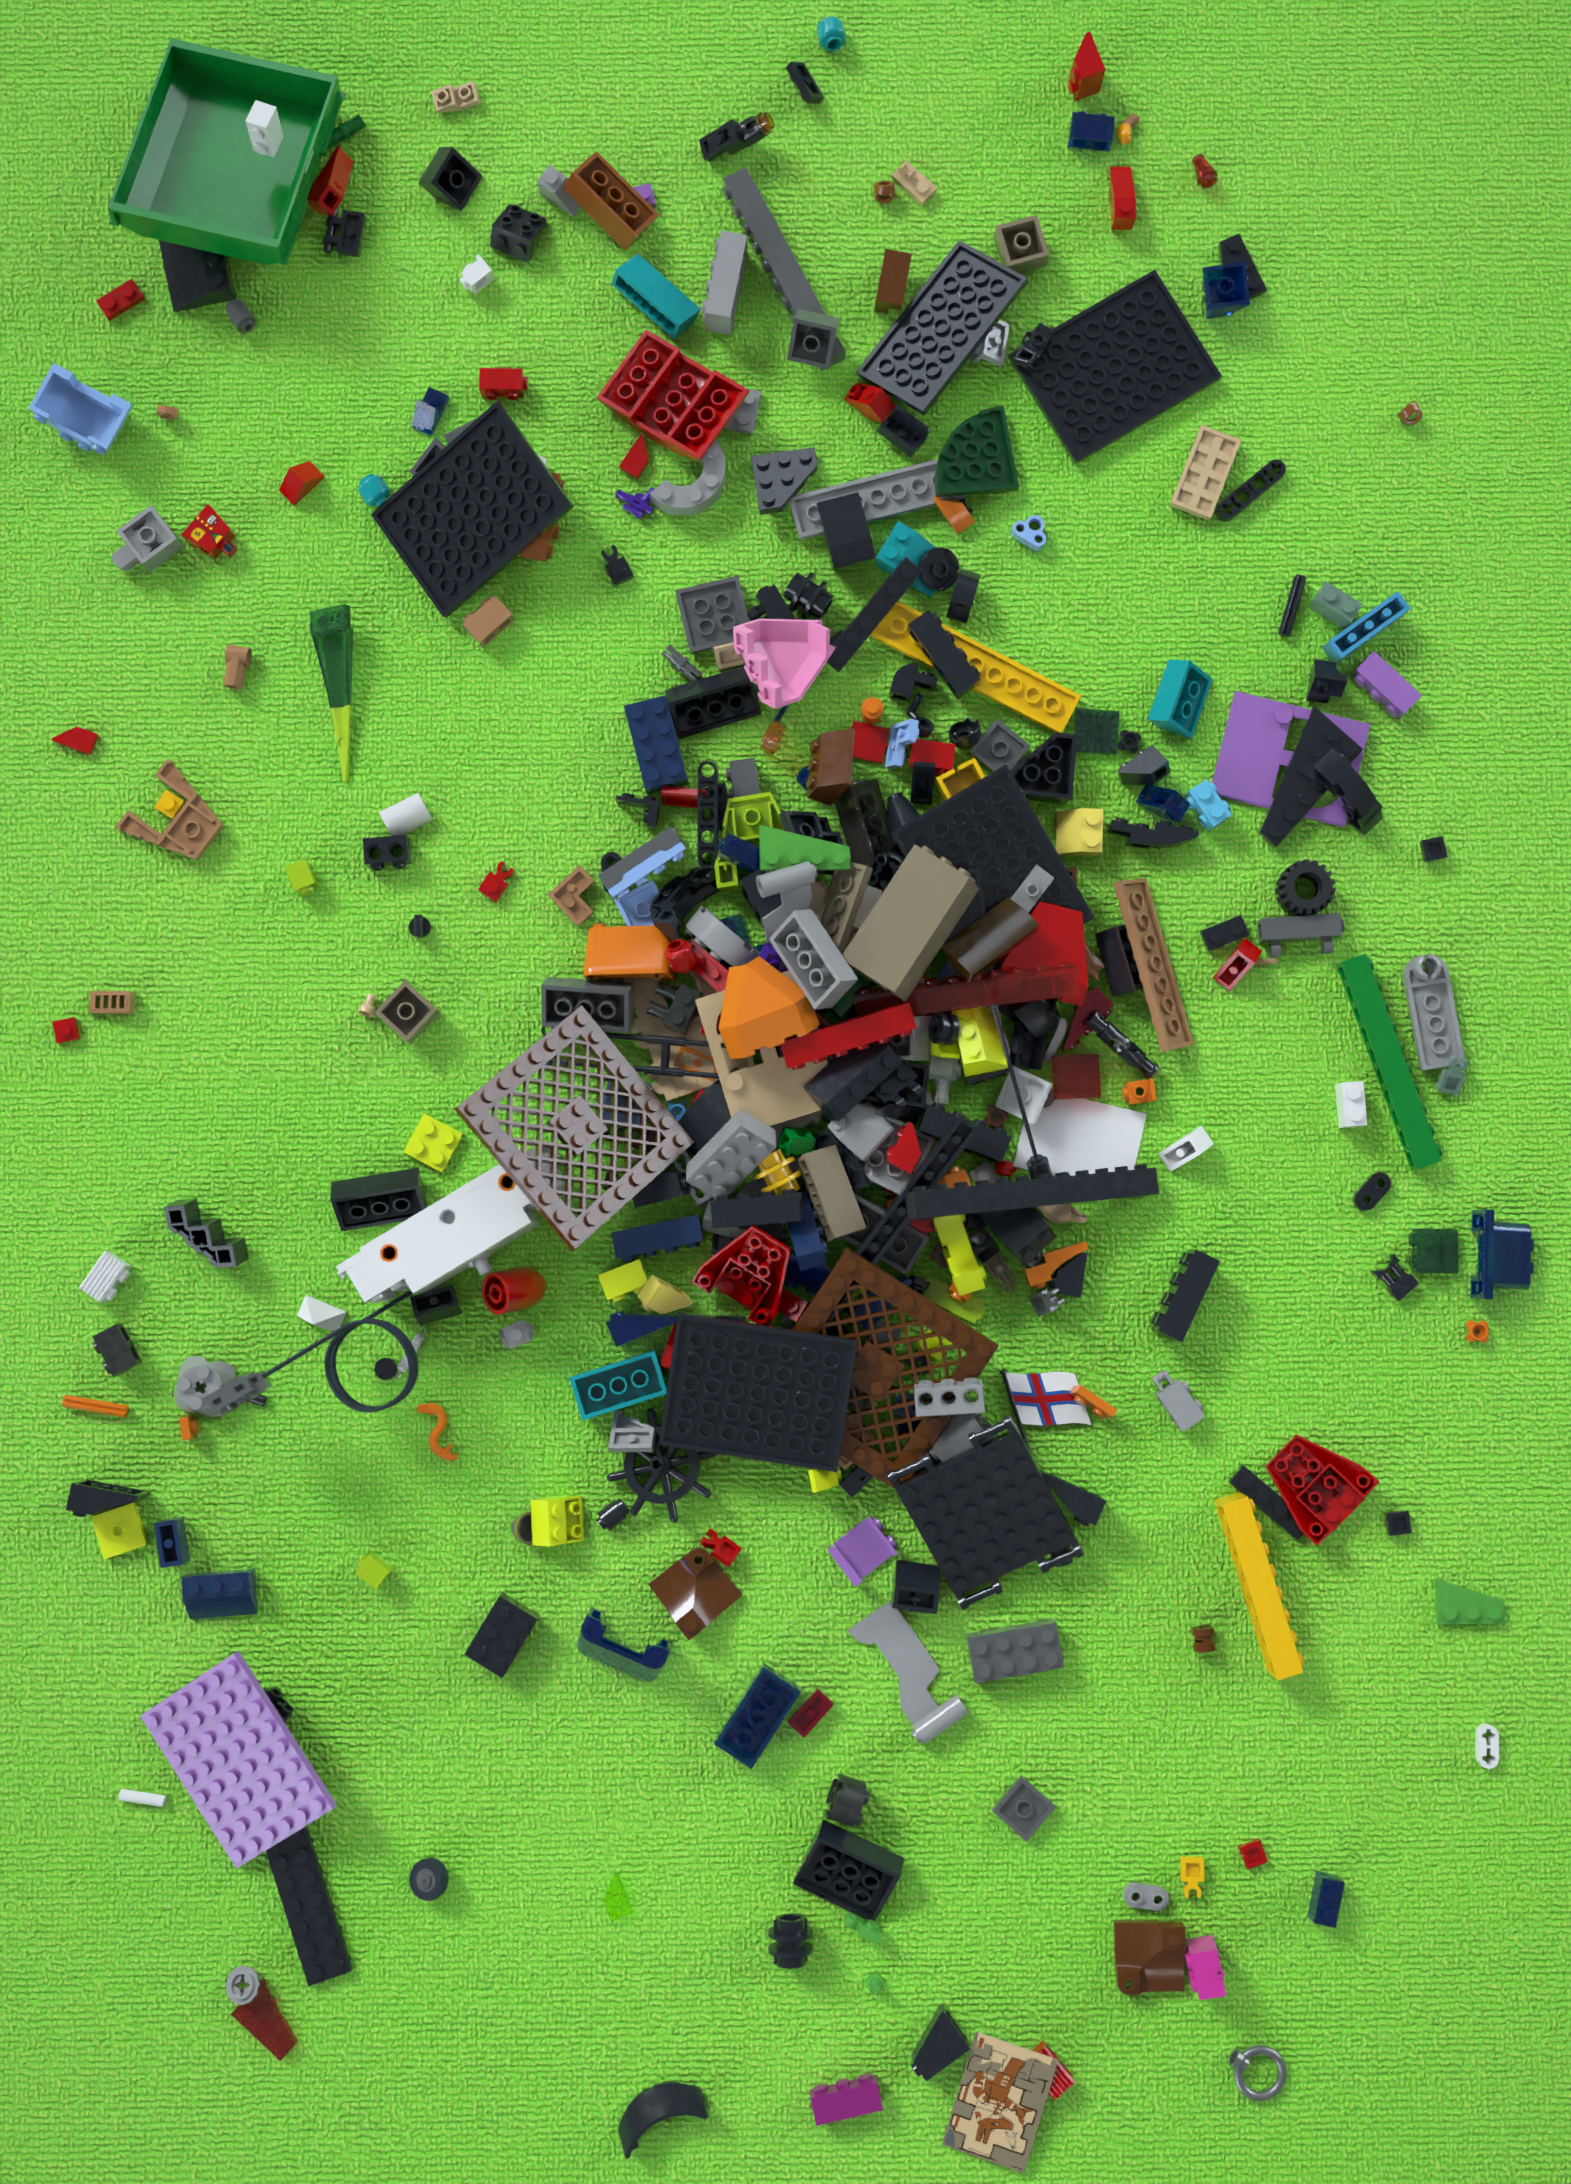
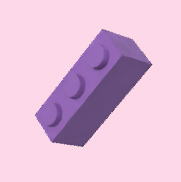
M1375 651L1351 674L1358 686L1364 687L1369 691L1373 700L1382 703L1386 707L1387 713L1393 717L1396 716L1398 719L1422 696Z

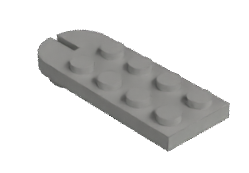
M1430 953L1417 956L1405 965L1403 981L1420 1071L1450 1066L1448 1061L1452 1055L1457 1058L1456 1064H1459L1462 1057H1464V1051L1447 965L1441 958ZM1423 961L1425 964L1426 973L1423 971L1422 968Z

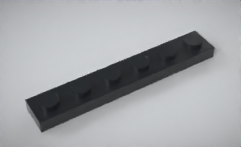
M907 557L902 559L832 644L836 648L826 663L836 672L841 671L922 572Z

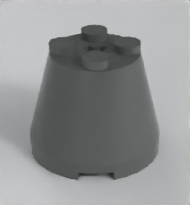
M979 1413L953 1414L929 1452L937 1461L940 1459L944 1462L974 1448L968 1437L969 1433L974 1431L977 1433L992 1425ZM997 1433L980 1442L983 1444L1000 1435Z

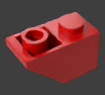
M861 383L853 385L844 398L849 405L870 420L882 423L895 407V404L882 388Z
M908 1122L907 1126H901L896 1135L899 1138L896 1146L891 1144L885 1156L888 1157V1164L911 1176L922 1154L913 1124Z

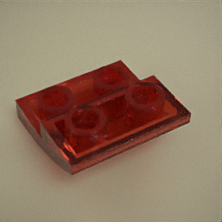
M1099 1054L1052 1056L1054 1100L1101 1098Z

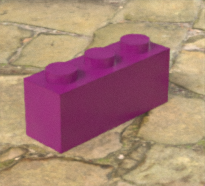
M862 2074L858 2079L850 2081L849 2079H841L836 2084L829 2086L820 2084L810 2090V2100L816 2126L883 2110L876 2074Z

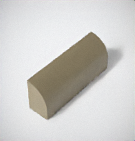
M836 1145L803 1154L798 1158L797 1162L827 1242L842 1239L867 1228Z

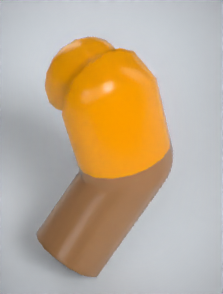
M1135 113L1118 125L1117 137L1123 145L1132 141V136L1130 135L1131 128L1140 122Z

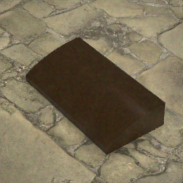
M1007 897L942 946L940 950L961 974L971 982L1034 934L1039 924L1021 906Z

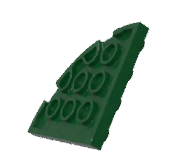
M1004 406L985 409L969 419L967 418L949 436L940 452L935 471L936 497L1017 491L1019 483Z

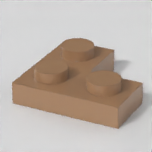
M579 865L548 894L577 927L594 913L580 896L595 881Z

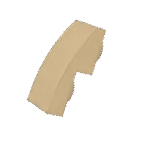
M474 81L455 88L449 84L431 91L437 113L459 111L481 104Z

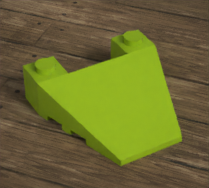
M772 792L728 799L723 821L722 837L718 846V857L714 866L717 888L722 892L741 889L740 880L743 879L741 867L760 864L759 825L784 831L779 814L782 812Z

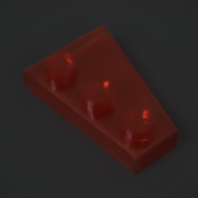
M263 1977L259 1982L261 1985L258 1987V1995L252 1999V2002L238 2005L231 2015L281 2061L298 2040L286 2018L282 2016L277 2006V2001L274 1995H271L267 1987L268 1984Z

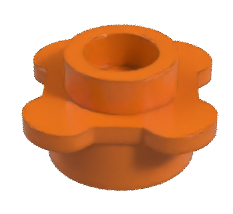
M1469 1320L1466 1323L1468 1328L1467 1341L1479 1340L1484 1343L1488 1340V1323L1486 1321L1474 1322Z

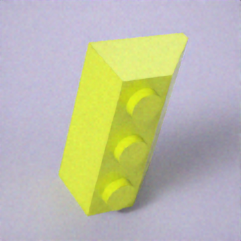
M975 1003L951 1007V1014L956 1015L959 1021L957 1043L965 1077L1007 1069L1008 1065L994 1016L989 1007Z

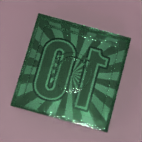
M1076 708L1074 735H1077L1076 753L1116 755L1120 711Z

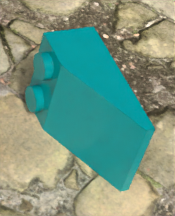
M898 521L876 556L875 566L891 574L902 559L907 557L918 567L920 558L925 551L935 546L918 532ZM919 576L911 584L912 588L929 598L934 592L922 584Z

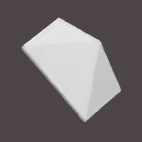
M306 1295L297 1316L312 1325L335 1331L341 1327L347 1312Z

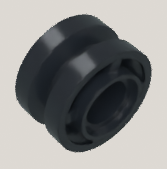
M934 1013L928 1027L930 1041L934 1044L953 1045L959 1034L957 1016L954 1014Z

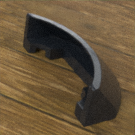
M695 867L690 869L687 875L673 878L655 895L650 905L651 920L654 926L671 940L680 939L679 929L681 923L696 905L721 891L717 888L715 868Z
M665 2081L654 2084V2086L644 2089L636 2095L627 2106L618 2127L625 2158H630L632 2150L638 2148V2139L651 2126L664 2119L674 2116H695L704 2120L709 2118L710 2107L701 2088L694 2084L688 2085L678 2083V2081Z

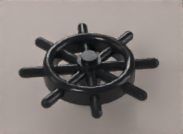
M650 1408L647 1410L649 1425L654 1427L657 1432L654 1446L656 1455L651 1452H626L624 1470L608 1474L607 1480L614 1482L627 1479L631 1489L638 1495L630 1509L631 1515L636 1516L645 1501L659 1504L666 1503L670 1521L675 1523L678 1521L675 1501L685 1497L691 1490L705 1498L711 1497V1491L697 1482L701 1467L700 1460L713 1458L718 1454L686 1449L687 1455L672 1458L678 1448L671 1446L664 1453L663 1445H659L661 1427L658 1426L655 1410ZM637 1454L649 1461L650 1464L635 1467ZM690 1463L688 1476L675 1468L676 1466ZM653 1472L645 1486H643L637 1476ZM669 1475L683 1483L675 1491L672 1490ZM661 1477L664 1494L651 1492Z

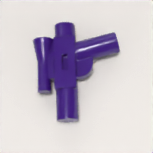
M651 487L645 495L637 493L634 496L618 489L615 497L626 502V504H623L622 509L633 514L640 521L645 513L648 515L653 513L654 508L649 506L648 503L651 501L650 493L655 488Z

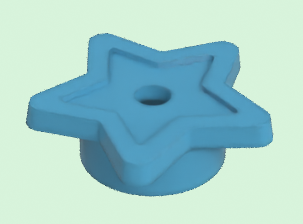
M685 1100L678 1104L667 1102L668 1110L677 1122L686 1112Z

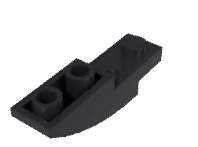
M1116 818L1110 821L1107 829L1109 833L1128 837L1126 846L1146 849H1162L1183 845L1194 841L1199 832L1193 831V827L1186 825L1181 827L1173 826L1172 822L1166 820L1156 822L1152 829H1149V826L1146 824L1137 823L1133 825L1128 824V820Z

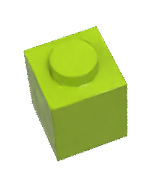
M303 859L284 867L297 894L308 895L315 891L314 888L319 887L310 863L307 860Z
M372 1552L368 1556L364 1554L357 1562L356 1566L359 1568L355 1574L376 1590L393 1568Z

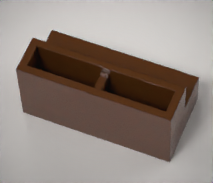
M885 249L875 301V312L888 314L889 308L902 310L912 257L911 253Z

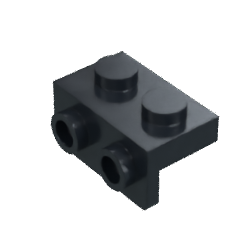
M899 405L894 407L891 415L877 430L880 435L910 457L922 447L931 431L929 427Z

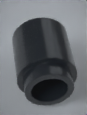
M619 1498L617 1501L613 1500L597 1513L599 1518L596 1520L604 1530L608 1528L611 1531L627 1518L626 1515L630 1513V1510Z

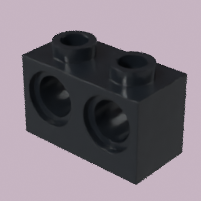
M406 834L363 838L364 864L371 868L372 871H381L387 866H393L394 869L406 868V865L412 864L410 838ZM397 848H403V854L400 857L393 856ZM375 850H381L382 852L378 859H372V853Z

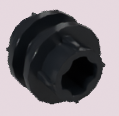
M813 572L807 577L796 573L783 594L784 598L791 601L790 611L795 612L798 607L804 610L802 613L804 620H807L811 615L821 620L835 598L833 594L827 591L829 586L827 581H823L820 585L814 583L816 574Z
M793 1913L776 1916V1920H773V1927L768 1929V1937L776 1940V1942L768 1945V1953L774 1957V1964L784 1969H796L805 1966L808 1956L813 1953V1945L805 1942V1940L813 1937V1929L807 1926V1918Z

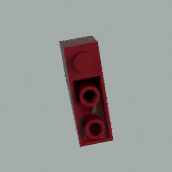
M1096 986L1085 995L1082 1006L1076 1005L1061 1049L1063 1052L1068 1048L1072 1051L1080 1043L1078 1040L1083 1034L1088 1036L1093 1031L1089 1026L1083 1024V1020L1089 1012L1094 1009L1098 1010L1099 1015L1103 1019H1106L1112 1013L1110 1008L1114 1004Z

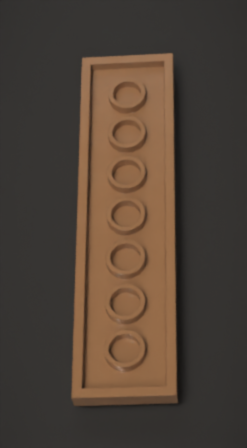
M1130 879L1113 883L1161 1051L1166 1052L1194 1045L1147 879Z

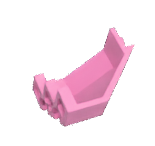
M756 619L733 627L734 649L737 655H742L746 663L744 669L751 682H756L760 690L758 696L761 702L774 709L800 701L836 648L830 645V629L822 626V620Z

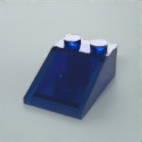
M620 1311L610 1315L611 1320L607 1321L606 1324L615 1346L618 1347L677 1322L678 1316L644 1313L624 1314V1311Z

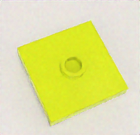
M136 1502L91 1516L104 1559L148 1545Z

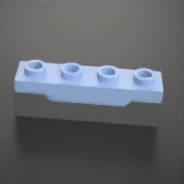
M669 827L600 873L598 877L613 898L618 896L621 899L630 893L629 888L633 885L641 886L648 881L647 876L653 872L657 875L667 868L665 864L671 860L675 863L685 856L683 852L687 849L674 829Z

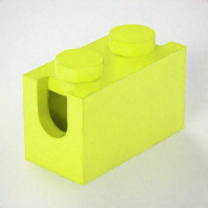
M641 1259L598 1275L607 1300L613 1299L614 1302L625 1299V1293L631 1291L634 1294L640 1293L649 1280Z

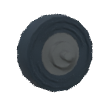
M421 1859L414 1864L410 1871V1887L414 1895L421 1900H435L443 1895L448 1887V1871L445 1865L438 1859Z

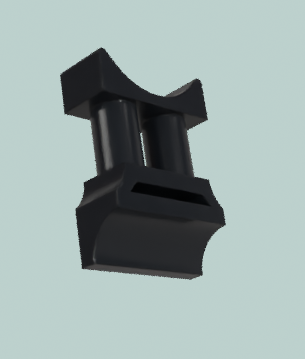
M1390 1254L1388 1265L1380 1271H1371L1375 1278H1381L1387 1285L1388 1293L1397 1301H1400L1419 1282L1413 1275H1409L1397 1264L1400 1260L1395 1254ZM1391 1269L1398 1278L1394 1280L1387 1271Z

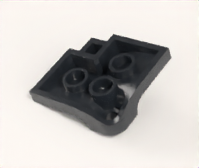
M783 811L779 814L784 831L843 845L839 832H832L827 817H818L816 812ZM816 870L817 875H833L834 870Z

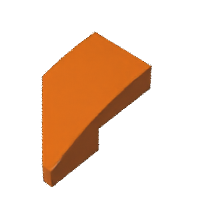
M936 496L933 498L957 535L975 522L964 504L959 502L958 499H942Z

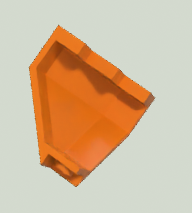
M760 956L747 964L729 967L719 1031L730 1059L752 1056L755 1054V1050L762 1049L763 1047L770 1049L785 1043L787 1038L794 1035L801 1037L820 1025L813 1006L801 988Z

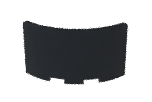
M734 1068V1069H732V1070L729 1071V1072L737 1071V1070H740V1069H739V1068ZM720 1079L710 1085L691 1104L678 1122L694 1141L687 1148L694 1156L731 1119Z

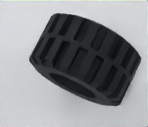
M1305 859L1302 862L1297 861L1286 868L1280 874V878L1276 882L1278 887L1275 889V894L1279 895L1276 898L1277 901L1283 904L1281 908L1283 910L1287 908L1289 910L1288 914H1296V916L1315 915L1325 909L1328 903L1332 901V895L1336 889L1333 888L1335 879L1330 878L1332 875L1331 871L1326 872L1324 870L1327 866L1324 864L1319 866V861L1314 860L1310 862V859ZM1304 877L1313 882L1316 889L1314 899L1305 900L1298 896L1294 886L1297 878Z

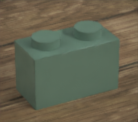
M1326 581L1308 607L1343 629H1346L1363 604Z

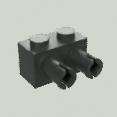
M659 980L657 983L658 987L655 988L654 993L671 999L672 1005L667 1008L651 1000L649 1006L657 1010L647 1007L646 1014L664 1020V1025L667 1028L687 1035L698 1009L695 999L703 997L702 992L681 983L680 986L674 987Z

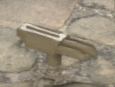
M998 1252L984 1264L991 1275L997 1279L1004 1291L1007 1292L1008 1289L1000 1279V1275L1011 1292H1014L1015 1289L1004 1273H1007L1015 1286L1017 1282L1009 1271V1266Z

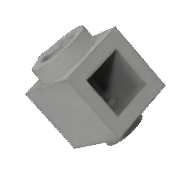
M526 1319L506 1326L499 1331L501 1341L506 1349H512L534 1340L532 1337L534 1330L531 1323L526 1322Z

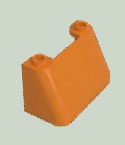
M593 924V927L588 929L584 978L587 980H601L603 978L605 981H610L611 978L651 977L654 980L657 979L658 975V978H665V981H676V972L671 970L664 955L667 945L673 940L654 925L606 927L605 924Z

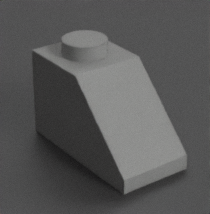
M549 165L537 181L539 193L569 215L575 217L581 206L563 189L568 178Z

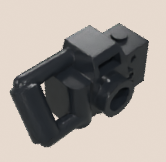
M1039 323L1034 331H1027L1022 339V346L1013 359L1014 364L1030 368L1034 362L1037 363L1052 339L1054 330Z

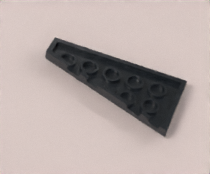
M1315 706L1309 714L1310 716L1303 728L1301 737L1258 833L1274 848L1279 845L1328 790L1314 777L1313 766L1332 749L1338 754H1344L1348 758L1349 764L1363 750Z

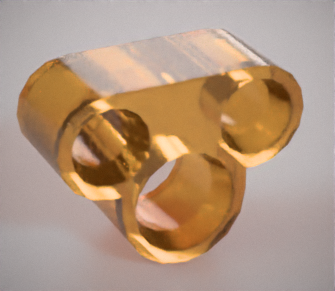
M772 721L763 735L760 750L775 755L787 726Z

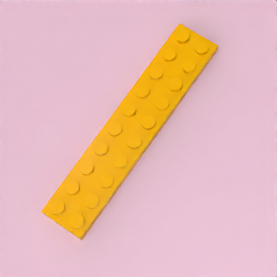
M897 601L869 636L935 670L907 631L908 624L923 613ZM944 624L941 625L945 632L949 631L952 634L956 647L963 649L968 657L967 662L970 666L974 665L980 673L979 685L972 690L1055 733L1063 732L1081 695Z

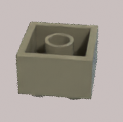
M1037 215L996 226L994 241L1001 264L1019 274L1047 265L1049 252Z
M406 980L375 1011L384 1022L409 1044H412L441 1013Z

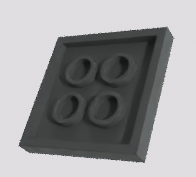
M738 576L675 590L690 655L712 650L715 646L734 642L733 627L749 622Z

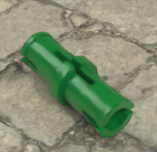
M359 113L344 123L340 122L339 126L333 129L328 144L329 148H332L344 139H350L351 135L366 127Z

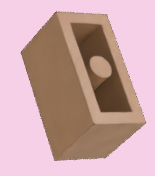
M495 595L492 598L485 599L480 605L481 608L475 613L471 612L468 614L463 623L465 630L482 648L515 620L513 614Z

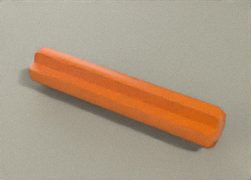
M65 1395L62 1401V1406L66 1408L119 1417H127L129 1412L128 1405Z

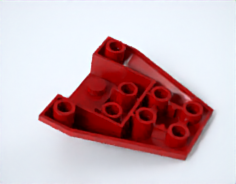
M752 1225L704 1262L693 1278L692 1283L709 1294L714 1287L750 1309L752 1312L748 1316L749 1320L756 1324L769 1326L779 1309L791 1249Z
M1295 1435L1265 1466L1300 1531L1316 1546L1330 1536L1379 1483L1362 1465L1298 1435Z

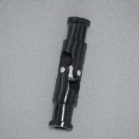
M1092 1010L1084 1018L1083 1024L1096 1032V1036L1132 1068H1137L1145 1079H1150L1157 1072L1159 1065L1146 1057V1053L1129 1040L1115 1025L1103 1019L1099 1015L1098 1010Z

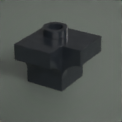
M1314 659L1309 673L1306 701L1328 704L1330 696L1342 697L1347 684V675H1343L1337 670L1336 662Z

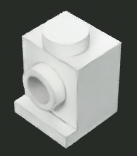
M479 254L475 256L476 262L468 264L463 269V272H461L462 278L459 279L462 286L466 290L470 289L474 295L494 280L492 270Z

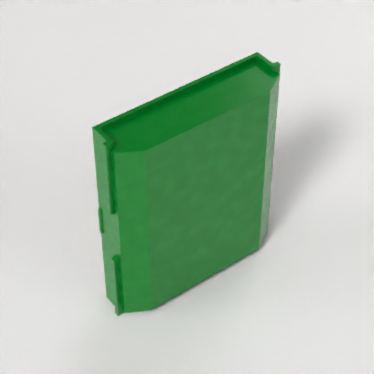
M171 38L147 104L141 113L134 132V139L107 208L110 214L109 224L114 226L121 225L143 237L260 264L279 263L287 265L308 205L307 197L321 157L326 153L345 97V92L340 91L338 77ZM255 100L277 108L284 137L274 157L260 155L253 151L245 121Z

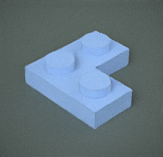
M909 719L891 725L885 768L893 770L902 767L906 759L905 745L916 742L918 738V720Z

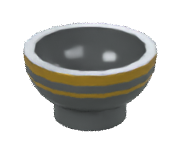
M531 1512L522 1513L511 1525V1532L520 1543L527 1545L532 1544Z

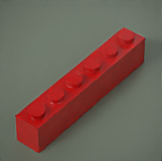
M906 1001L812 1030L801 1037L796 1035L787 1038L785 1043L780 1044L786 1067L798 1070L806 1067L805 1063L813 1061L814 1064L826 1061V1056L835 1054V1057L848 1054V1050L855 1047L857 1050L868 1048L871 1042L878 1041V1044L890 1041L891 1036L897 1034L900 1037L910 1035L912 1030L917 1027L910 1003Z

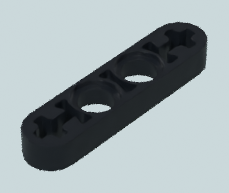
M1278 459L1266 464L1218 505L1216 510L1217 518L1223 522H1229L1281 480L1286 471L1285 464ZM1273 468H1279L1278 473H1274L1270 478H1268L1267 475L1271 472ZM1261 479L1265 484L1264 488H1255L1253 481ZM1241 492L1246 493L1248 501L1240 502L1237 499V494ZM1232 503L1235 505L1230 513H1222L1223 509H1227Z

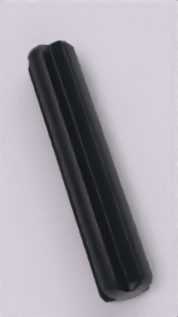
M1296 574L1278 631L1280 636L1289 637L1306 583V576Z

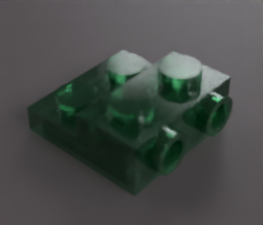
M1412 1229V1233L1409 1234L1408 1238L1409 1246H1412V1255L1409 1256V1267L1412 1268V1273L1458 1274V1229Z

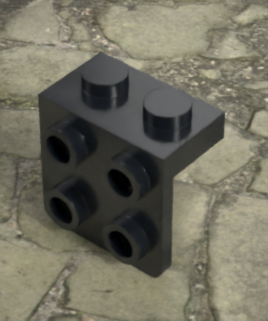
M509 204L492 224L490 247L529 263L533 255L534 240L547 225V219L537 213L522 209L518 205Z

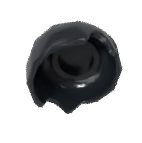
M968 717L965 721L956 722L951 725L948 731L950 742L956 744V747L970 748L976 745L981 738L979 720L977 719L974 722Z

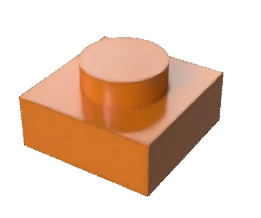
M194 1415L179 1418L182 1440L196 1438L199 1426L197 1420H194Z

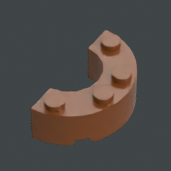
M550 472L564 491L565 480H561L559 473ZM558 521L520 553L519 557L543 562L552 559L554 539L558 540L560 534V527L557 526Z

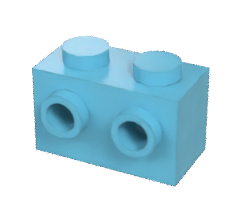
M1207 779L1188 791L1184 796L1187 805L1191 810L1195 811L1200 824L1208 832L1232 815L1228 803L1220 799L1216 786L1212 782L1209 783Z

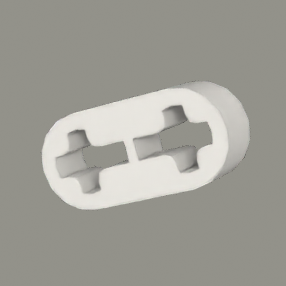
M1483 1723L1476 1728L1475 1757L1476 1761L1487 1769L1494 1768L1499 1762V1734L1496 1728L1490 1724ZM1487 1729L1492 1733V1736H1488V1744L1486 1738L1482 1736V1733H1486ZM1487 1748L1488 1754L1492 1756V1759H1488V1763L1482 1759L1487 1754Z

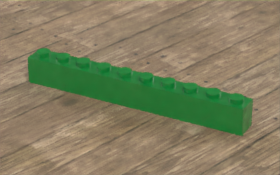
M1366 954L1336 964L1410 1169L1417 1170L1442 1161L1440 1157L1442 1156L1439 1144L1435 1143L1433 1138L1435 1134L1431 1123H1428L1425 1116L1427 1114L1426 1107L1423 1102H1420L1418 1097V1085L1412 1080L1410 1075L1412 1072L1411 1066L1408 1061H1405L1403 1056V1044L1396 1037V1025L1392 1019L1390 1020L1388 1015V1003L1381 996V984L1374 977L1372 960Z

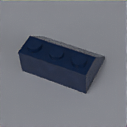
M255 1568L190 1573L181 1577L183 1602L190 1619L258 1614Z

